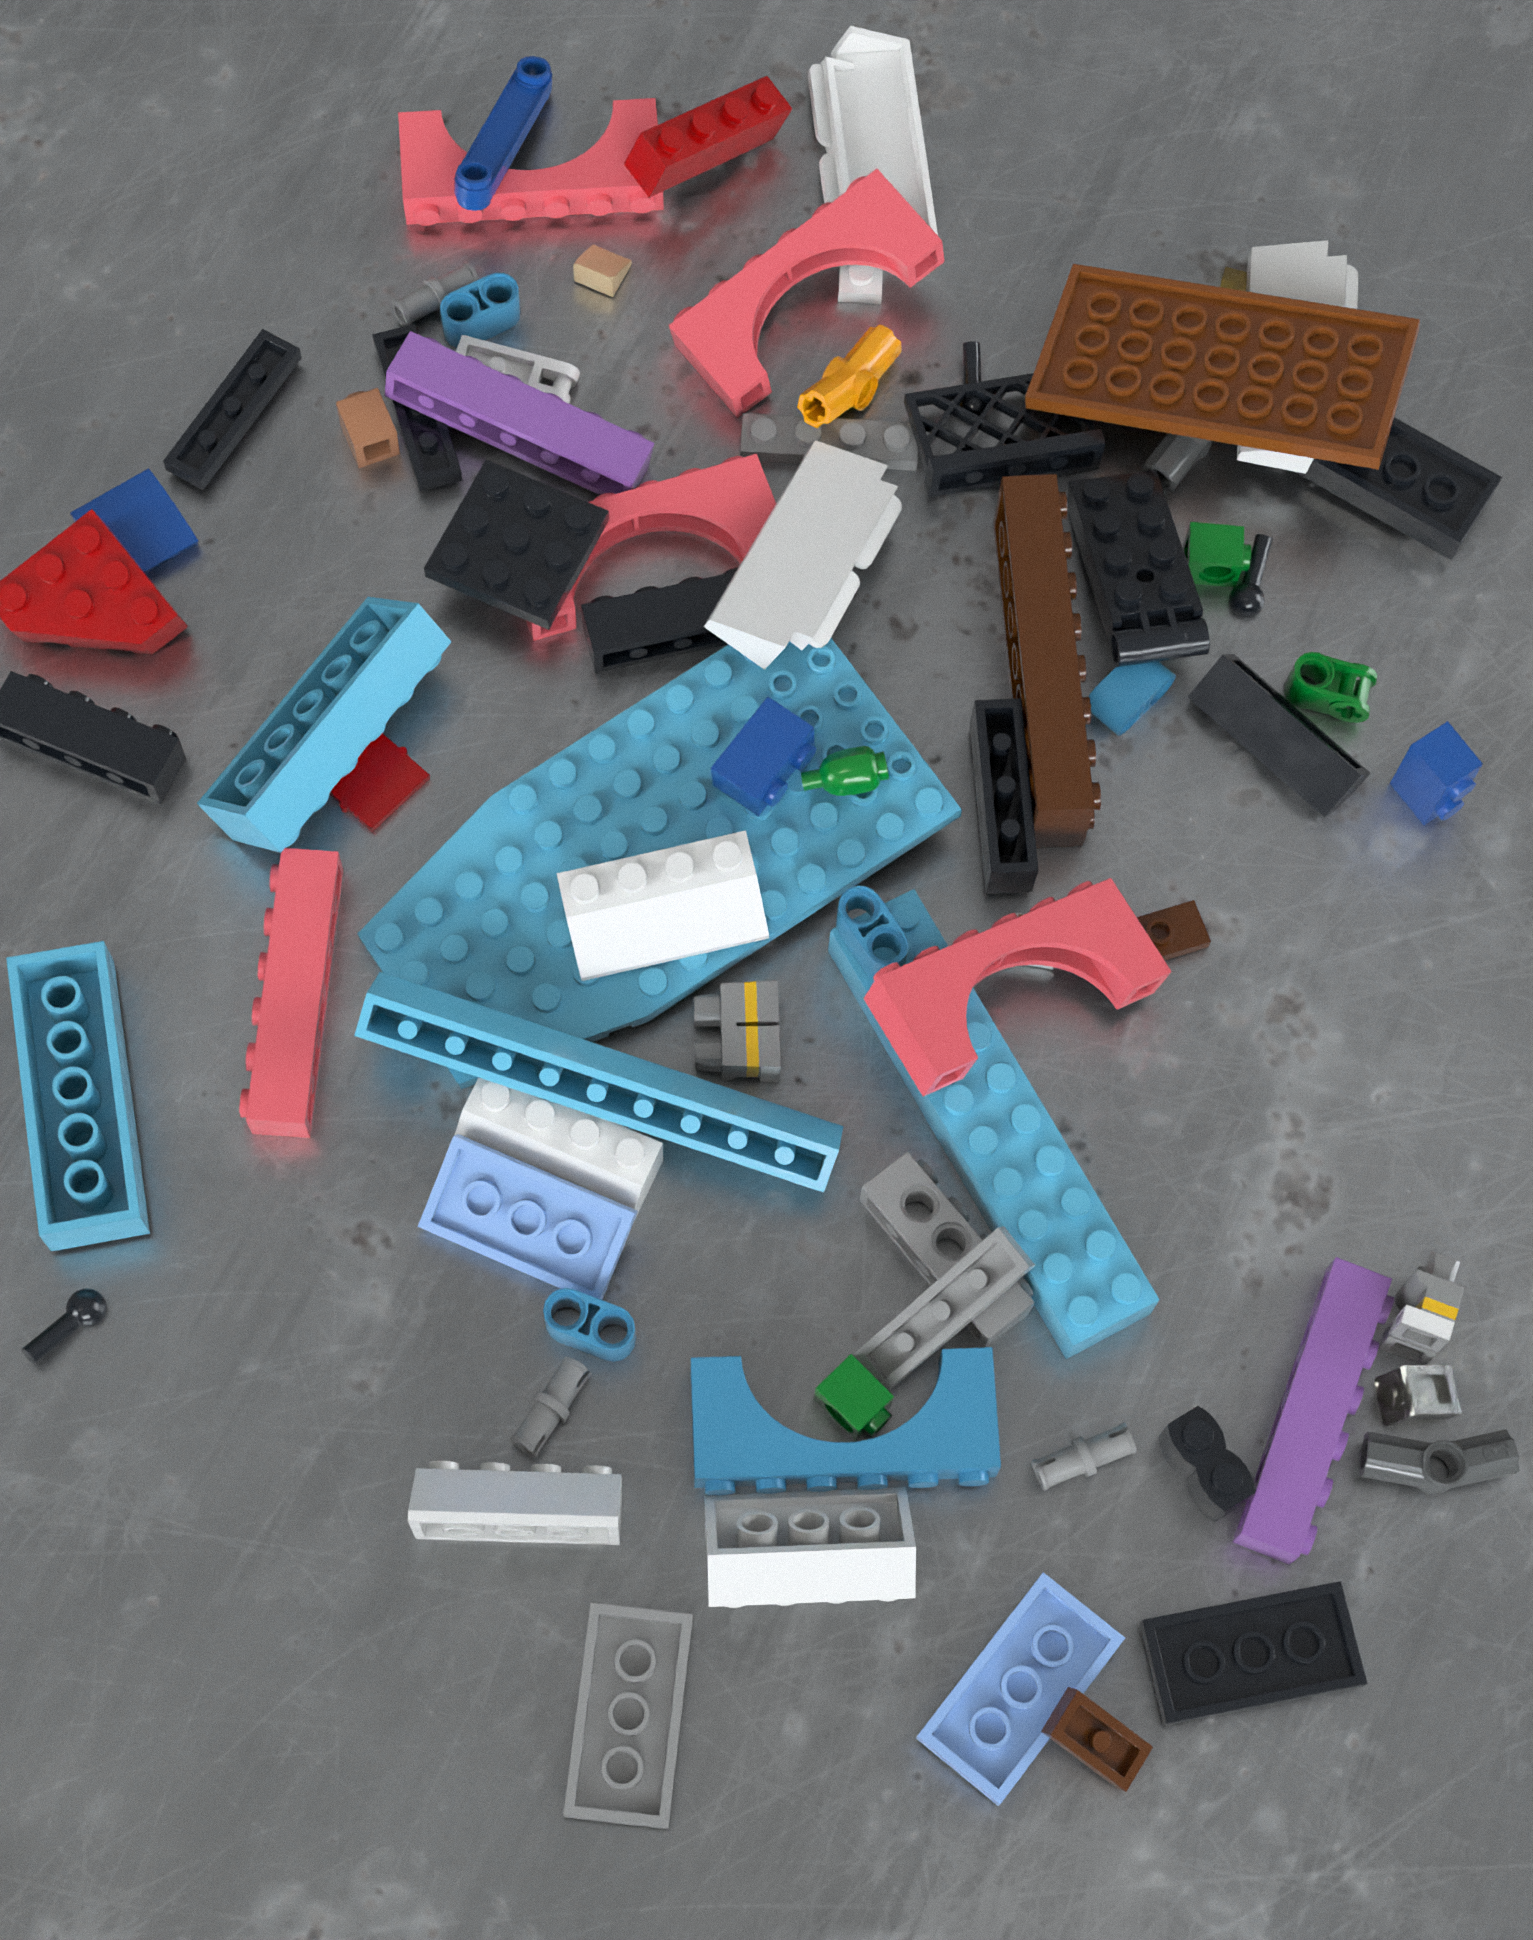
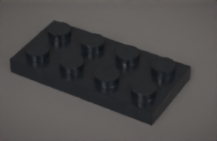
M1341 1581L1144 1619L1140 1622L1164 1726L1363 1687L1368 1684Z

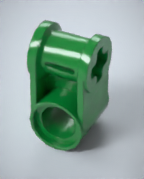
M1308 652L1301 655L1295 662L1284 683L1283 692L1286 699L1298 708L1330 715L1344 722L1360 723L1369 718L1370 707L1367 701L1370 688L1376 685L1378 674L1374 669L1364 664L1346 662L1318 652ZM1301 676L1313 679L1316 685L1305 682Z

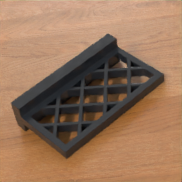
M1033 373L907 393L904 396V405L926 473L924 484L928 497L1000 486L1002 476L1047 474L1061 476L1099 469L1106 442L1101 429L1095 430L1093 421L1090 419L1056 414L1048 424L1029 414L1031 409H1027L1026 404L1021 410L1002 399L1007 392L1018 391L1026 396ZM976 395L987 404V407L980 416H977L960 407L965 398ZM934 405L945 411V413L935 423L920 415L918 407ZM994 409L1015 419L1007 431L987 421ZM952 415L972 426L964 438L944 428ZM1065 416L1080 424L1082 432L1066 434L1057 429L1056 426ZM1023 423L1042 435L1039 439L1024 441L1013 434ZM979 430L999 440L996 446L981 448L971 441ZM938 437L957 448L951 454L933 456L930 446Z

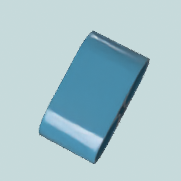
M493 273L446 295L440 305L443 335L447 343L457 348L462 335L486 341L514 327L520 320L521 314L519 287L516 280L505 273ZM496 301H506L502 303H495ZM458 319H467L464 321H455Z
M1160 661L1116 667L1088 696L1091 703V713L1117 736H1121L1167 692L1173 684L1176 675Z
M866 886L848 888L839 900L836 928L864 972L873 979L875 973L891 963L897 962L900 967L905 965L908 954V939L880 896L873 889ZM853 909H862L871 917L864 921H856L847 913ZM880 947H887L892 949L897 956L891 960H882L873 951Z
M568 1288L556 1290L546 1299L543 1308L546 1330L551 1338L557 1342L612 1362L623 1360L634 1349L636 1341L635 1324L632 1316L625 1309ZM562 1307H573L580 1313L577 1322L568 1326L559 1325L554 1321L553 1316ZM616 1324L623 1327L627 1335L619 1343L610 1344L603 1341L599 1333L607 1325Z

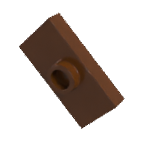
M1194 900L1137 917L1165 961L1208 948L1211 943Z

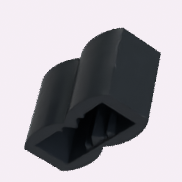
M1196 1406L1170 1422L1159 1435L1160 1448L1166 1461L1175 1472L1187 1479L1188 1490L1193 1502L1210 1520L1218 1521L1242 1506L1255 1493L1254 1481L1247 1466L1237 1455L1226 1449L1225 1437L1219 1424L1203 1408Z

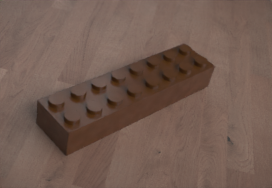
M1057 474L1002 476L993 519L1011 699L1021 698L1036 848L1083 846L1088 829H1094V810H1100L1101 808L1099 782H1092L1090 767H1095L1096 746L1094 739H1087L1085 726L1091 723V703L1089 697H1082L1081 683L1086 681V660L1084 655H1077L1076 641L1081 640V617L1079 613L1072 612L1071 600H1076L1077 581L1075 572H1068L1067 559L1072 557V538L1070 532H1063L1062 519L1067 518V495L1065 491L1059 492Z

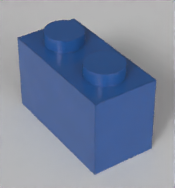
M767 697L712 765L713 786L759 817L767 805L774 807L781 800L788 787L786 781L796 769L799 771L804 770L812 760L816 752V747H814V727L770 697Z
M1447 721L1411 744L1390 785L1423 825H1426L1438 816L1444 821L1464 806V802L1461 799L1476 786L1473 780L1483 763Z

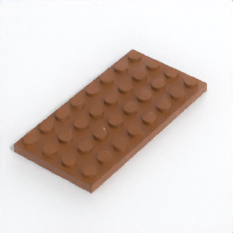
M1073 264L1025 396L1026 408L1379 470L1418 337L1420 319Z

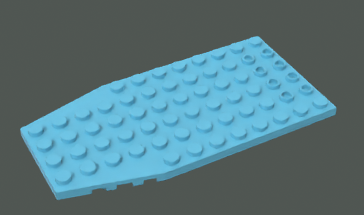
M832 638L822 648H816L808 644L803 650L788 642L786 648L765 670L728 644L493 794L357 935L383 973L594 1042L610 1036L609 1033L630 1025L633 1028L654 1019L841 896L848 888L856 886L961 817L962 809ZM770 697L814 727V747H816V752L804 770L799 771L796 769L786 781L788 787L781 800L774 807L767 805L758 817L713 786L711 767L764 700ZM860 746H868L875 753L883 751L885 753L889 780L880 781L879 786L875 790L846 796L830 794L824 788L804 791L801 772L819 769L822 761L832 753ZM746 830L757 874L769 939L590 980H581L556 873ZM446 1067L461 1090L475 1085L478 1079L476 1076Z

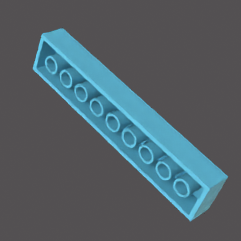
M915 889L884 903L908 939V954L905 964L912 962L919 953L929 947L938 946L940 950L948 947ZM866 912L854 918V920L864 921L871 916ZM837 928L831 929L828 945L830 956L989 1229L993 1232L998 1227L1004 1226L1036 1265L1023 1278L1033 1291L1031 1298L1035 1302L1034 1306L1065 1359L1149 1316L1160 1299L974 988H972L969 995L966 1018L969 1038L978 1059L962 1080L923 1097L863 999L874 980L864 972L839 935ZM880 947L873 951L882 960H891L897 956L892 949L887 947Z

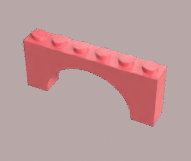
M656 98L613 100V110L609 125L601 138L590 149L575 159L553 167L535 170L508 169L492 197L490 205L485 209L477 211L462 208L457 202L454 193V178L457 168L462 163L467 152L449 135L442 119L441 110L398 112L402 194L406 225L419 224L430 226L436 223L447 222L475 223L481 220L499 219L516 221L522 218L533 217L561 218L567 215L584 214L602 216L608 213H647L653 210H664L663 192L649 198L624 165L640 133L658 125Z
M875 169L866 177L861 176L855 179L849 185L846 192L833 202H826L818 207L813 213L812 218L800 227L786 231L779 238L777 244L764 254H757L750 258L743 269L728 281L723 280L717 283L710 290L708 296L695 306H689L681 310L674 318V321L668 325L674 345L738 419L743 413H746L772 393L768 374L758 359V341L767 315L785 292L814 273L843 265H865L885 270L900 278L911 288L945 262L943 243L939 236L878 169Z
M757 454L746 457H730L715 466L704 469H688L677 477L659 482L656 480L646 481L635 489L617 494L604 493L597 496L593 501H589L591 504L608 510L609 521L550 629L548 630L526 620L533 641L577 629L574 597L580 579L598 556L615 544L628 538L658 531H677L695 534L722 546L741 564L776 505Z
M1112 878L1095 885L1091 881L1081 883L1062 899L1056 901L1054 897H1048L1038 902L1024 915L1017 917L1016 913H1010L997 920L991 926V929L981 933L977 929L967 931L946 948L940 950L938 946L929 947L919 953L908 964L900 967L897 962L891 963L875 973L873 976L874 982L863 999L923 1097L962 1080L978 1059L967 1029V1004L972 988L995 972L1022 965H1043L1063 969L1093 984L1111 1001L1117 1010L1155 993L1172 971Z

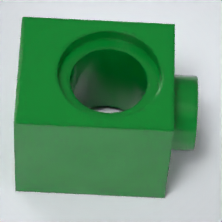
M1190 522L1183 543V550L1194 583L1234 588L1237 585L1241 571H1248L1251 561V544H1244V526Z
M852 1354L815 1388L813 1400L855 1442L865 1432L873 1437L893 1416L888 1409L892 1405L894 1395Z

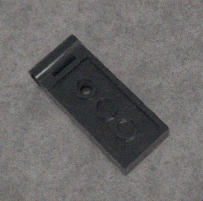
M1395 417L1379 470L1313 459L1306 474L1296 472L1450 560L1454 558L1503 478Z
M1157 470L1070 481L1067 510L1108 638L1115 666L1123 667L1207 655L1210 649V638L1207 623L1204 618H1201L1203 616V607Z

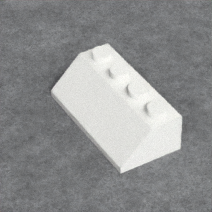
M746 830L556 873L582 981L769 939L757 874Z
M479 1077L464 1105L455 1135L460 1134L638 1211L637 1215L663 1162L662 1142L617 1123Z
M432 1461L429 1462L428 1469L416 1468L407 1521L416 1539L620 1545L622 1474H612V1468L598 1465L584 1466L581 1473H561V1466L553 1464L531 1465V1472L510 1471L509 1464L497 1462L481 1463L480 1470H459V1463Z
M906 1487L878 1490L849 1489L826 1492L800 1491L773 1494L704 1495L709 1607L725 1606L728 1608H739L744 1605L766 1604L789 1606L795 1603L814 1602L840 1604L846 1601L862 1600L889 1602L897 1599L916 1598V1543Z

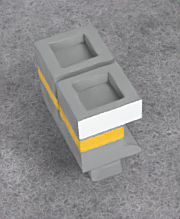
M778 980L720 983V993L694 996V1027L720 1026L721 1039H695V1069L721 1072L722 1081L733 1080L736 1077H760V1082H779L781 1052Z
M1430 1252L1424 1267L1419 1266L1396 1293L1395 1303L1400 1313L1384 1330L1378 1349L1426 1366L1450 1341L1465 1286L1454 1283L1460 1261L1438 1252Z

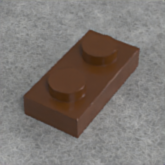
M1067 1687L1041 1730L1043 1734L1114 1787L1125 1792L1129 1789L1153 1748L1152 1745L1079 1690Z

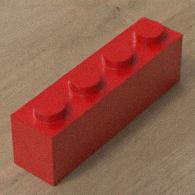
M764 76L641 132L624 165L650 198L773 140L791 112L792 107L770 78Z

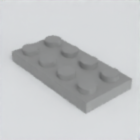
M590 1602L563 1817L660 1829L669 1828L693 1614Z

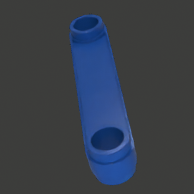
M529 56L522 58L517 63V68L514 70L462 163L458 166L454 178V193L458 204L462 208L477 211L485 209L490 205L492 197L551 94L553 74L550 64L545 59Z

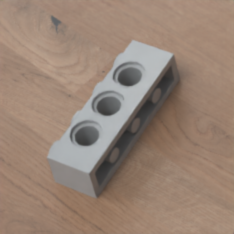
M907 1151L862 1186L859 1201L931 1286L981 1243L987 1235L982 1234L979 1236L967 1222L970 1218L963 1205L952 1196L947 1199L936 1186L938 1179L931 1167L921 1159L916 1162ZM914 1201L922 1202L928 1206L931 1215L923 1219L914 1218L908 1214L905 1206ZM942 1239H953L961 1246L962 1253L954 1257L946 1256L939 1251L936 1243ZM1023 1277L965 1326L982 1348L989 1347L1030 1314L1035 1302L1031 1298L1033 1291Z

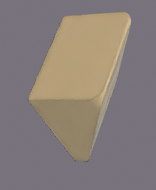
M592 245L575 261L573 265L574 281L613 297L631 267L632 260Z

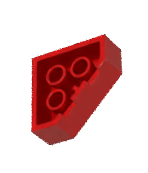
M93 509L0 580V618L9 630L24 642L67 644L71 647L100 650L115 649L153 655L189 627Z

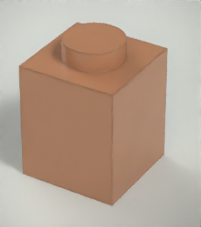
M378 388L366 392H354L345 399L336 402L340 426L358 469L400 455L397 431Z

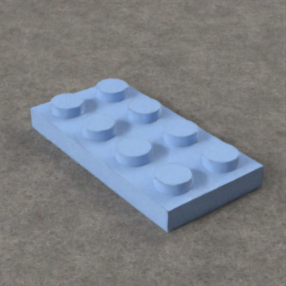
M457 1134L452 1138L418 1227L558 1288L574 1289L603 1300L638 1211Z
M1043 1572L917 1735L916 1739L999 1806L1050 1739L1041 1730L1067 1687L1077 1689L1084 1694L1124 1641L1125 1637Z

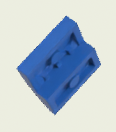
M149 468L70 512V515L76 522L93 509L146 574L194 547L199 542L170 496Z

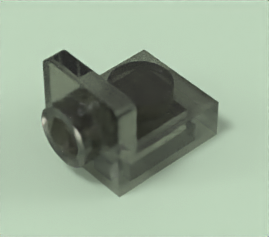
M1404 1365L1380 1375L1374 1380L1377 1401L1385 1426H1395L1410 1419H1449L1462 1414L1451 1365Z

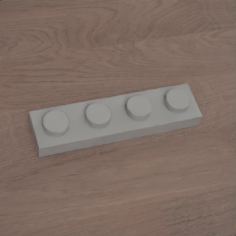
M743 413L740 449V456L742 457L757 454L760 462L800 464L809 447L816 440L888 465L887 469L917 470L918 447L910 422L836 418L829 424L824 423L820 427L815 428L804 422V416Z
M1004 1226L998 1227L853 1355L890 1392L1036 1265Z

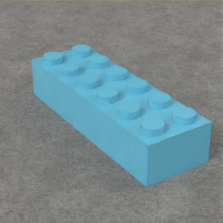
M367 597L197 804L232 840L281 853L284 848L296 841L300 834V828L313 812L318 811L326 804L330 791L339 780L355 768L358 762L357 758L368 744L376 740L384 732L386 722L398 707L403 706L411 699L415 686L424 675L440 663L441 654L449 646L451 640L419 603Z
M100 941L7 957L40 1238L52 1252L150 1234L115 963L105 942Z

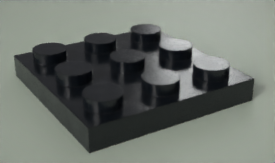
M486 459L424 567L425 577L549 630L609 521V511Z

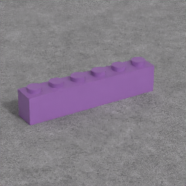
M410 331L386 372L385 397L599 495L604 493L617 494L635 489L640 485L649 468L654 443L645 439L638 432L618 427L605 421L594 412H586L564 402L555 394L544 393L523 383L516 376L505 375L483 365L481 361L472 356H464L446 348L433 338L422 337Z
M1335 1257L1326 1268L1253 1479L1255 1493L1245 1503L1232 1541L1233 1543L1288 1565L1300 1557L1301 1553L1304 1555L1309 1554L1318 1529L1317 1526L1311 1524L1316 1506L1320 1508L1325 1506L1333 1486V1479L1326 1477L1332 1459L1335 1461L1341 1459L1348 1441L1349 1433L1342 1431L1347 1413L1355 1415L1364 1393V1387L1357 1385L1362 1368L1367 1370L1371 1368L1379 1348V1342L1372 1339L1377 1323L1382 1325L1386 1323L1394 1303V1297L1387 1295L1392 1278Z

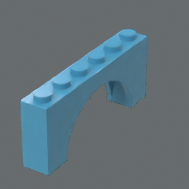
M993 1347L942 1349L938 1360V1376L935 1389L919 1412L909 1421L887 1434L857 1442L817 1440L796 1433L780 1424L762 1408L752 1394L745 1379L741 1356L691 1358L694 1488H705V1494L707 1495L734 1494L736 1492L735 1487L756 1486L757 1493L773 1494L785 1492L786 1485L807 1484L808 1491L826 1492L836 1490L837 1483L857 1482V1487L861 1490H878L887 1488L888 1481L908 1480V1487L911 1488L935 1487L939 1485L938 1479H958L961 1486H981L988 1484L989 1477H996L1001 1469Z

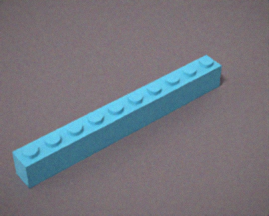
M379 972L366 993L354 1035L824 1192L840 1148L844 1126L383 972Z

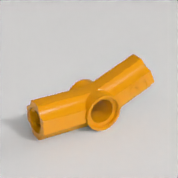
M881 324L877 327L870 326L845 358L837 356L830 361L823 373L822 379L799 396L797 408L802 412L804 422L818 428L824 423L829 424L851 407L862 411L869 405L876 393L879 379L902 352L901 341L895 337L891 329Z

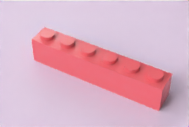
M284 848L280 855L279 864H272L270 892H276L274 908H266L264 916V935L270 938L268 952H261L258 961V980L264 981L262 997L254 998L252 1006V1025L258 1026L256 1043L249 1042L246 1051V1071L252 1072L250 1089H242L239 1105L240 1117L246 1118L252 1134L310 1138L343 878V866L338 851Z

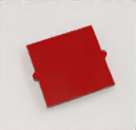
M382 733L376 740L368 744L357 758L358 762L355 768L349 774L342 777L329 794L340 803L342 812L346 813L349 811L371 832H374L430 779V775L408 756L406 747L402 746L399 748Z

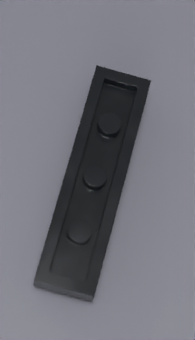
M415 324L372 334L385 382L387 369L409 332L412 331L418 334ZM391 399L419 492L463 481L447 425Z
M262 329L163 460L165 469L204 490L301 360L300 348Z

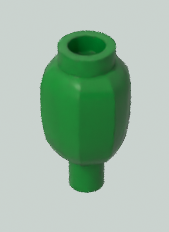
M860 746L828 755L822 761L819 769L801 772L804 791L824 788L830 794L846 796L875 790L879 786L880 781L889 780L884 751L875 753L868 746Z

